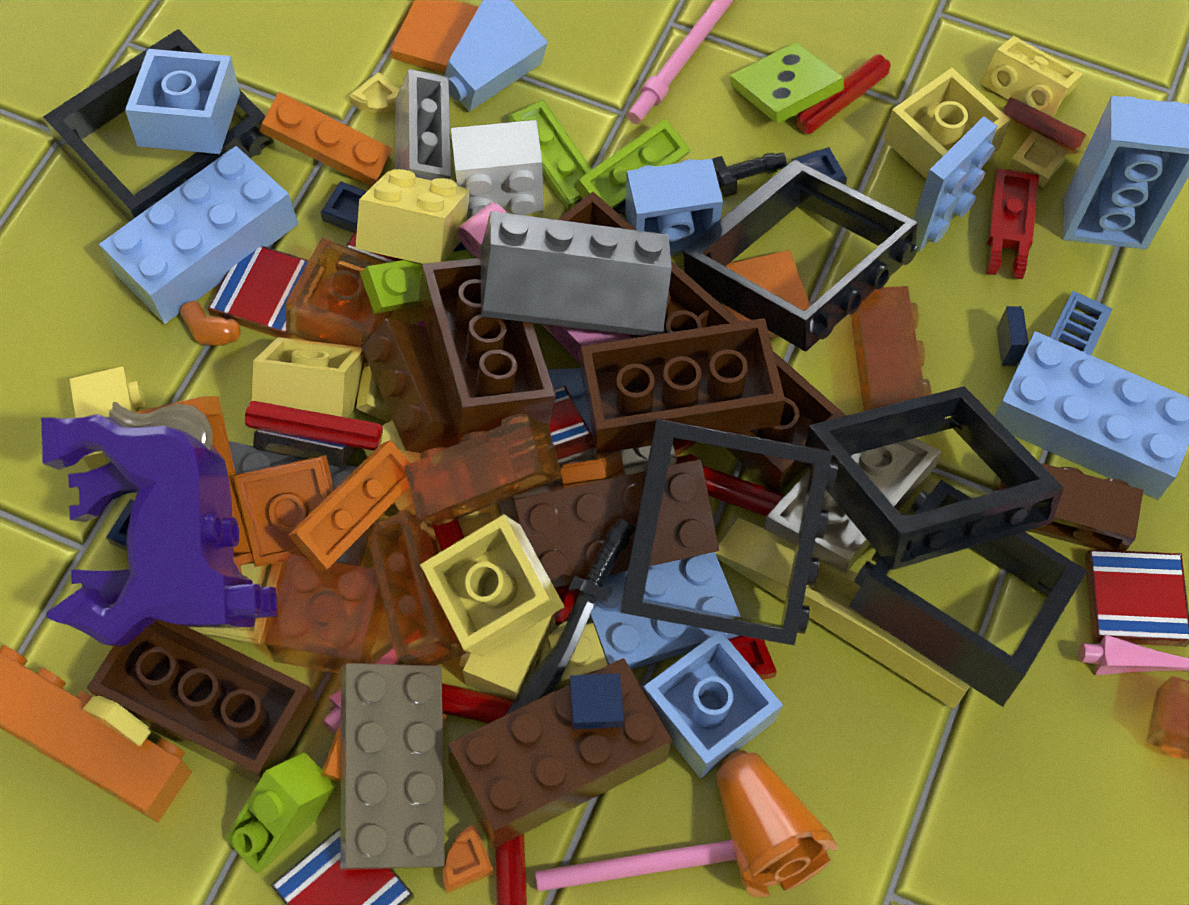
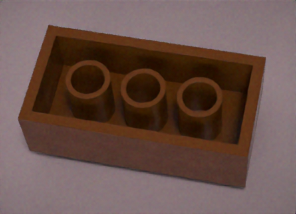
M481 258L422 264L419 304L457 441L548 430L556 395L533 324L531 322L481 317Z
M765 318L581 346V375L597 454L651 446L656 418L734 433L780 425L785 397ZM673 438V442L684 441V439Z
M693 454L669 459L649 567L719 551L702 461ZM648 463L624 468L603 479L563 484V482L511 493L517 522L521 525L554 588L571 584L574 576L583 580L587 578L586 575L589 573L595 557L600 552V548L603 547L602 545L606 539L604 536L610 527H614L619 518L636 527ZM635 530L629 537L631 540L625 550H620L621 552L607 576L627 572Z
M156 620L151 623L130 643L124 646H113L87 686L92 695H100L118 703L148 726L150 730L257 784L266 770L285 761L318 704L308 685L187 626L162 620Z
M624 658L589 674L620 673L624 715L623 727L572 729L569 684L448 743V764L493 849L667 761L673 740Z

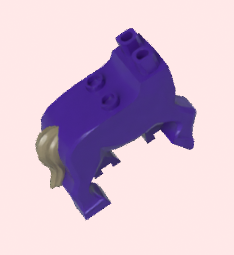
M113 402V408L109 410V417L95 414L69 419L41 418L42 464L60 470L75 465L92 452L102 451L111 461L88 472L68 473L69 488L78 487L79 505L69 506L70 520L87 522L97 518L112 500L128 493L138 492L131 509L127 534L129 569L112 571L71 569L72 584L81 583L82 588L47 611L48 619L76 628L104 645L124 646L156 620L187 627L243 628L255 627L254 619L277 617L276 588L261 587L259 584H253L251 579L240 573L233 561L234 546H237L239 543V526L237 520L232 517L230 482L226 464L215 446L212 445V427L205 414L194 406L183 404L159 408L149 414H138L125 409L117 402Z

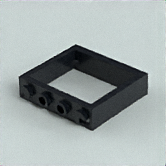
M179 29L148 48L202 53ZM148 49L43 116L57 145L129 222L233 147L237 146L251 158L261 154L264 148L274 142L273 138L259 132L266 115L239 89L240 95L234 113L242 122L227 131L221 153L196 152L133 195L82 139L125 112Z
M794 159L683 250L684 272L718 302L750 320L765 318L767 329L770 332L807 352L820 339L827 338L834 329V326L848 314L855 313L862 304V301L872 292L883 288L890 276L901 266L908 265L914 259L918 250V246H916L918 222ZM799 205L878 245L873 252L805 311L726 267Z
M965 386L809 425L805 446L832 452L831 461L838 463L837 477L833 491H826L892 570L1051 524L1064 489ZM953 428L1008 488L903 518L850 455ZM803 462L811 471L812 463Z
M656 418L620 613L795 646L797 633L805 634L809 620L810 606L803 605L806 586L814 587L818 574L819 558L812 557L816 538H824L828 523V510L822 509L825 490L833 491L837 477L838 463L831 461L832 452L825 449ZM673 438L812 463L781 625L643 599Z
M940 480L930 494L922 490L909 509V514L905 512L902 517H908L972 498L945 481ZM1025 531L970 547L1046 595V598L1013 652L1009 655L890 578L889 574L892 572V569L876 551L871 559L876 564L874 565L870 561H866L854 579L855 583L861 587L849 607L1001 707L1005 705L1025 677L1087 572L1083 567Z

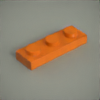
M278 92L259 131L370 187L377 182L392 151L391 147L281 92Z
M391 440L384 442L288 536L319 571L327 570L413 484L420 474Z

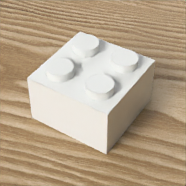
M537 120L451 128L457 186L470 190L467 219L471 218L490 202L498 204L510 214L528 215L532 212L544 211L542 158Z

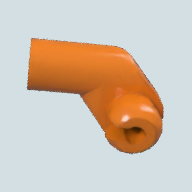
M197 301L188 302L181 307L180 314L192 336L199 344L224 346L239 339L240 326L235 320H226L222 317H207Z

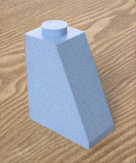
M483 0L448 61L445 77L449 79V95L455 101H460L469 112L542 63L548 41L511 0Z

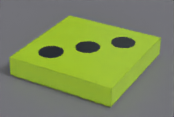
M797 42L730 75L732 87L777 124L844 90V77Z

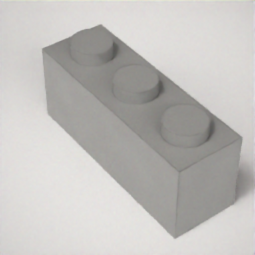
M408 69L395 100L396 169L411 171L415 174V177L431 181L437 178L450 179L449 79L445 76Z

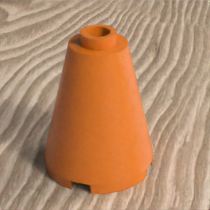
M739 750L726 756L720 763L721 768L716 773V781L741 881L746 891L754 897L771 896L767 887L781 883L784 891H787L809 880L824 869L831 861L827 854L829 848L836 852L838 849L829 830L758 753H747L744 750Z

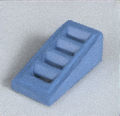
M1072 291L1050 338L1057 341L1062 339L1083 349L1082 352L1091 355L1111 314L1112 308ZM1074 307H1078L1095 316H1098V319H1095L1082 312H1079L1075 310ZM1072 317L1092 326L1093 329L1090 330L1068 319ZM1064 328L1088 338V340L1085 341L1064 331Z

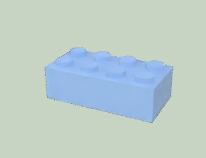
M1131 96L1110 97L1063 198V240L1147 249L1189 177V104L1176 101L1164 102L1138 99Z
M235 146L102 241L99 246L113 273L166 324L180 313V309L184 304L198 300L225 280L233 266L257 248L269 247L297 226L298 221L289 193Z
M1036 331L1018 364L994 416L1013 436L1107 478L1123 480L1129 486L1143 489V494L1159 500L1176 478L1189 446V397Z

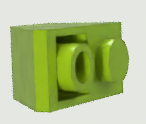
M305 752L265 771L224 838L256 873L264 870L318 818L337 788L336 783L332 779L321 776L322 769Z

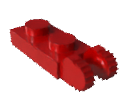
M996 169L993 178L987 235L989 251L986 262V274H997L1002 262V248L1016 250L1011 269L1012 278L1023 280L1028 262V253L1033 243L1039 175Z

